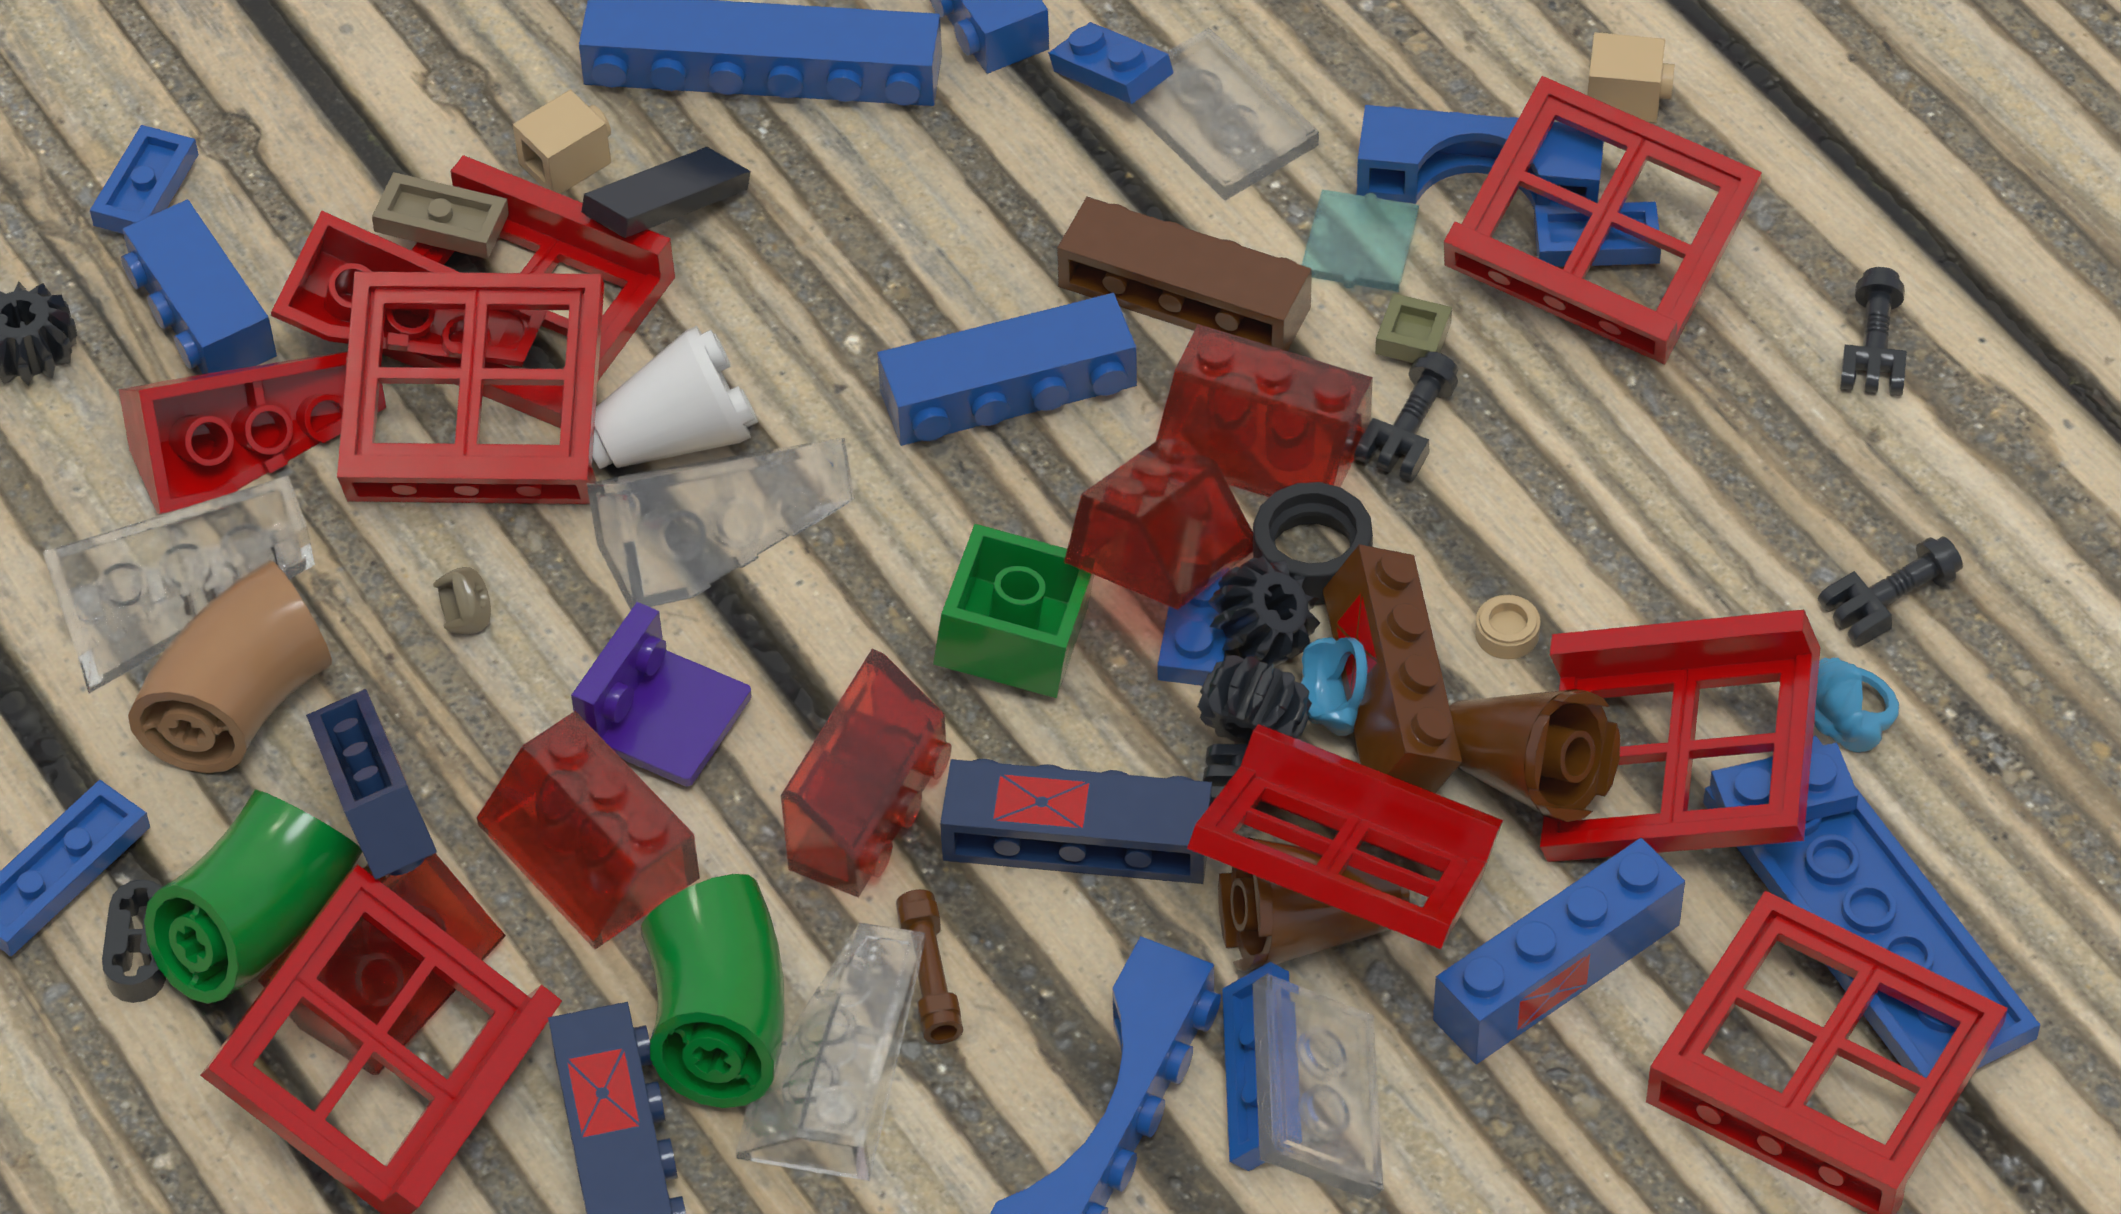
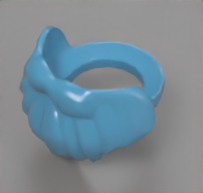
M1332 637L1317 639L1306 646L1302 656L1303 678L1300 683L1304 684L1310 691L1308 698L1312 703L1307 716H1309L1311 723L1322 724L1337 736H1348L1354 732L1358 708L1366 688L1368 669L1366 653L1363 645L1355 638H1340L1338 641ZM1353 654L1356 660V682L1352 697L1347 701L1341 674L1348 657Z
M1822 658L1819 661L1815 727L1820 733L1832 737L1835 742L1840 743L1845 749L1859 753L1872 750L1881 742L1882 731L1889 729L1899 715V702L1895 692L1884 680L1870 671L1842 661L1839 658ZM1862 681L1868 683L1880 693L1886 704L1885 711L1874 713L1862 710Z

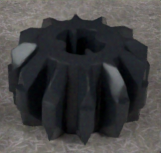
M18 281L13 292L6 294L0 291V379L3 384H6L15 377L20 376L28 386L33 376L40 373L53 379L55 364L71 363V347L77 344L75 321L71 318L69 306L64 301L62 294L51 295V292L48 291L44 283L27 291Z
M1264 556L1252 558L1240 567L1236 566L1226 572L1218 582L1220 589L1215 591L1213 597L1208 601L1212 608L1219 613V615L1214 617L1209 627L1223 630L1227 637L1222 650L1238 648L1241 658L1245 659L1248 656H1253L1259 662L1266 664L1274 663L1275 667L1287 661L1288 658L1293 659L1304 652L1306 646L1311 643L1309 636L1315 632V629L1320 624L1318 619L1309 611L1314 608L1319 598L1305 595L1302 589L1306 575L1290 577L1286 560L1269 563Z
M1237 655L1226 656L1224 661L1216 662L1212 673L1207 674L1200 690L1202 696L1197 707L1201 711L1200 719L1205 725L1214 728L1218 737L1228 738L1235 744H1249L1252 732L1258 724L1296 739L1298 736H1302L1309 720L1307 714L1312 703L1308 698L1310 691L1304 684L1296 682L1295 676L1292 673L1282 672L1275 668L1274 663L1266 664L1259 662L1253 656L1243 659Z

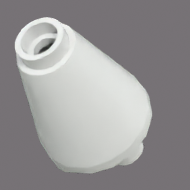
M697 326L686 330L596 406L593 459L599 469L614 463L616 468L737 444L751 438L748 427L758 423V419L743 389L737 386L730 390L721 372L732 366L716 333L709 330L702 334Z

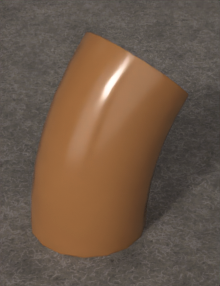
M268 560L237 580L208 603L168 645L147 675L130 709L128 719L130 729L140 744L160 760L184 770L201 773L223 772L241 763L251 741L271 714L294 691L332 665L328 646L319 627L293 584L274 561Z

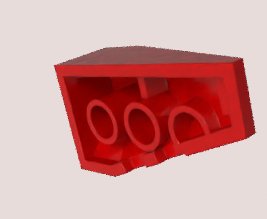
M321 210L270 316L323 340L348 344L355 272H460ZM386 309L383 349L461 359L465 310ZM489 310L485 362L522 367L546 317L547 311Z
M348 351L118 389L129 451L156 512L162 514L222 502L238 493L240 488L267 473H273L287 465L291 459L319 443H325L341 434ZM382 384L379 385L377 413L386 408Z

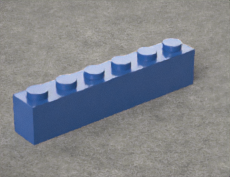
M588 0L579 41V51L584 85L934 106L942 58L940 14L720 0Z

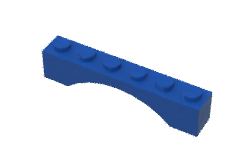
M1140 936L1112 988L1113 1025L1122 1058L1118 1082L1105 1114L1086 1142L1059 1168L1027 1189L997 1201L990 1214H1108V1207L1105 1206L1114 1189L1121 1192L1124 1191L1133 1175L1137 1162V1153L1134 1151L1143 1135L1151 1138L1161 1122L1165 1109V1099H1163L1166 1090L1171 1082L1180 1084L1189 1069L1193 1056V1046L1190 1045L1198 1030L1207 1032L1216 1018L1221 995L1214 992L1213 963Z

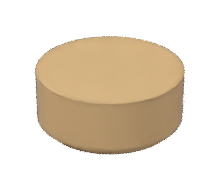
M1499 595L1487 600L1479 608L1476 616L1475 635L1479 646L1486 653L1500 659H1516L1527 655L1537 645L1540 632V616L1535 606L1528 600L1515 595Z

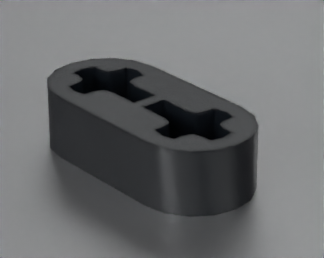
M134 880L120 886L112 895L109 903L102 966L109 990L113 996L125 1002H142L156 996L166 981V977L157 967L147 944L144 920L142 929H135L132 917L138 914L139 907L147 906L149 900L162 888L161 885L150 880ZM133 953H141L144 965L138 968L135 976H125L124 972L130 971L132 967Z

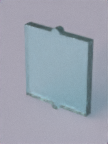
M1322 189L1302 265L1312 268V278L1341 282L1349 289L1359 285L1399 292L1419 215V205L1378 199L1374 193L1360 196Z

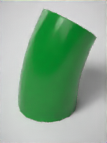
M255 789L243 810L216 844L191 868L160 888L149 900L144 924L147 944L157 967L173 987L190 999L207 1004L224 1000L249 984L274 964L305 933L362 854L360 846L305 811L273 795Z
M729 874L689 886L667 898L654 908L641 924V935L650 956L658 994L656 1021L650 1039V1059L659 1077L675 1092L699 1104L719 1108L746 1106L765 1095L774 1080L785 1024L784 976L779 944L770 912L756 879L747 874Z

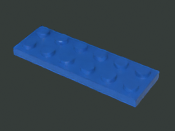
M1813 736L1812 748L1823 746L1817 736ZM1710 786L1706 787L1703 799L1704 805L1707 809L1718 808ZM1857 788L1859 796L1856 810L1806 821L1804 841L1737 846L1738 850L1772 894L2007 1007L2005 1023L1977 1069L2037 1039L2040 1023ZM1826 965L1846 992L1854 978ZM1879 990L1863 1014L1901 1066L1925 1078L1931 1072L1957 1029Z

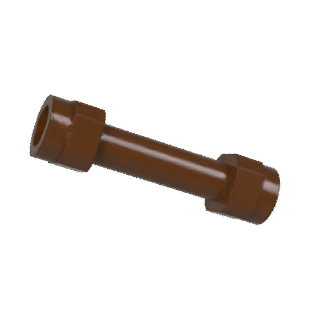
M924 889L911 890L898 897L896 909L901 936L911 943L922 998L917 1002L921 1030L924 1039L929 1043H949L962 1035L963 1025L957 995L948 992L936 935L941 931L938 906L932 892Z

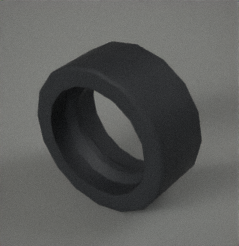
M1322 482L1296 483L1276 491L1260 506L1253 522V558L1264 556L1269 563L1286 560L1290 577L1306 575L1302 589L1305 595L1319 598L1316 604H1325L1324 587L1359 544L1373 547L1371 516L1362 502L1343 488ZM1319 524L1334 528L1346 536L1350 542V548L1341 556L1327 562L1306 563L1291 559L1279 551L1275 545V540L1284 531L1298 525Z

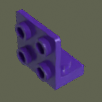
M636 602L571 694L578 741L688 787L695 782L751 700V687L746 683L667 651L666 641L663 640L659 611Z

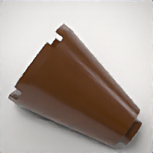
M1579 689L1460 700L1449 706L1462 758V763L1458 769L1548 818L1565 822L1586 818L1593 811L1586 810L1585 808L1596 795L1606 797L1612 787L1620 760V732L1618 724L1607 720L1602 706H1610L1604 698L1589 691Z
M1246 837L1314 865H1317L1323 856L1300 846ZM1347 866L1342 874L1344 877L1410 902L1409 889ZM1232 867L1231 873H1219L1218 905L1222 936L1226 948H1239L1243 959L1233 962L1238 970L1245 972L1254 971L1269 962L1278 965L1390 930L1240 869Z

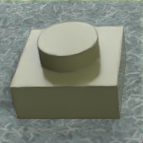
M1393 293L1376 337L1375 354L1414 363L1416 359L1424 357L1427 352L1440 353L1451 325L1452 307Z

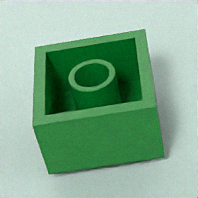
M974 523L941 613L933 665L1057 698L1088 609L1098 557Z

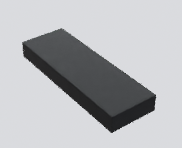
M704 147L584 193L581 212L618 235L627 238L748 190L751 171L711 148Z

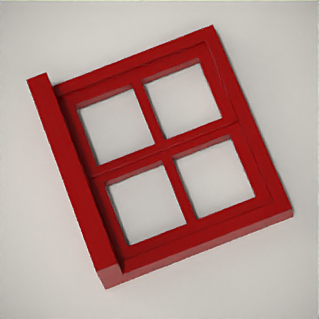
M1541 76L1462 224L1454 221L1444 240V265L1665 365L1761 183L1762 172L1545 76ZM1555 120L1626 151L1598 203L1527 172ZM1647 161L1718 192L1691 245L1619 213ZM1519 186L1590 217L1563 269L1492 238ZM1611 227L1683 258L1656 311L1584 279Z
M462 155L450 171L452 185L506 198L509 215L499 237L536 252L520 273H552L561 262L588 274H602L603 280L623 287L602 315L599 381L675 279L671 238L649 229L624 238L585 216L581 212L582 202ZM419 242L411 249V251L442 265L455 252ZM545 310L547 314L541 326L567 336L568 318ZM390 349L382 350L383 355L412 367L461 368V359ZM485 362V368H510L503 364ZM483 385L484 397L561 428L564 385Z
M355 272L337 479L347 502L595 504L597 481L592 468L604 298L602 274ZM386 309L465 310L461 368L381 367ZM489 310H569L565 369L485 368ZM459 384L455 444L375 443L379 385ZM483 385H564L560 445L479 444Z
M1805 610L1552 634L1549 655L1560 676L1559 691L1579 689L1589 691L1602 698L1673 692L1668 742L1621 746L1618 764L1629 765L1666 761L1661 813L1580 819L1570 822L1544 816L1540 848L1547 862L1613 857L1639 838H1642L1657 853L1804 841L1821 649ZM1780 682L1775 733L1695 740L1700 689ZM1773 752L1769 804L1688 811L1693 759Z
M1258 724L1252 732L1241 766L1195 824L1187 849L1442 949L1483 877L1503 820ZM1262 801L1336 830L1338 834L1332 840L1258 811L1255 808ZM1244 824L1323 856L1317 865H1314L1236 833ZM1363 842L1440 871L1443 874L1439 881H1435L1358 849ZM1347 866H1350L1429 898L1424 906L1420 907L1344 877L1342 874Z
M357 864L341 882L200 1076L381 1214H411L420 1207L548 1023V1017H552L562 1000L542 984L529 995H526L378 879L375 880L374 876ZM360 917H363L420 961L376 1024L316 979ZM431 971L490 1015L447 1078L387 1033ZM299 1001L359 1047L314 1111L253 1065ZM370 1056L430 1101L386 1165H383L325 1120Z
M1764 891L1651 1064L1646 1103L1867 1214H1896L1902 1205L1907 1181L2005 1023L2008 1008L1770 892ZM1777 941L1854 978L1824 1027L1746 990ZM1878 990L1957 1028L1927 1078L1848 1040ZM1735 1005L1813 1043L1782 1093L1704 1055ZM1837 1055L1916 1094L1885 1145L1806 1106Z

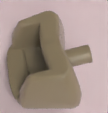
M470 567L456 568L433 583V586L438 588L441 608L446 620L444 624L446 630L451 633L471 635L481 632L487 627L491 616L490 598L486 585L476 570Z

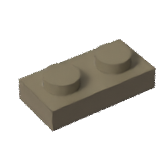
M393 172L372 215L374 232L488 259L507 220L509 211L506 198Z

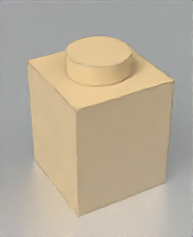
M1594 32L1588 96L1647 122L1657 123L1659 99L1671 100L1675 69V64L1663 63L1665 39Z
M571 89L513 124L519 165L542 187L559 194L611 163L608 137L611 135V127L607 118L597 106H588Z

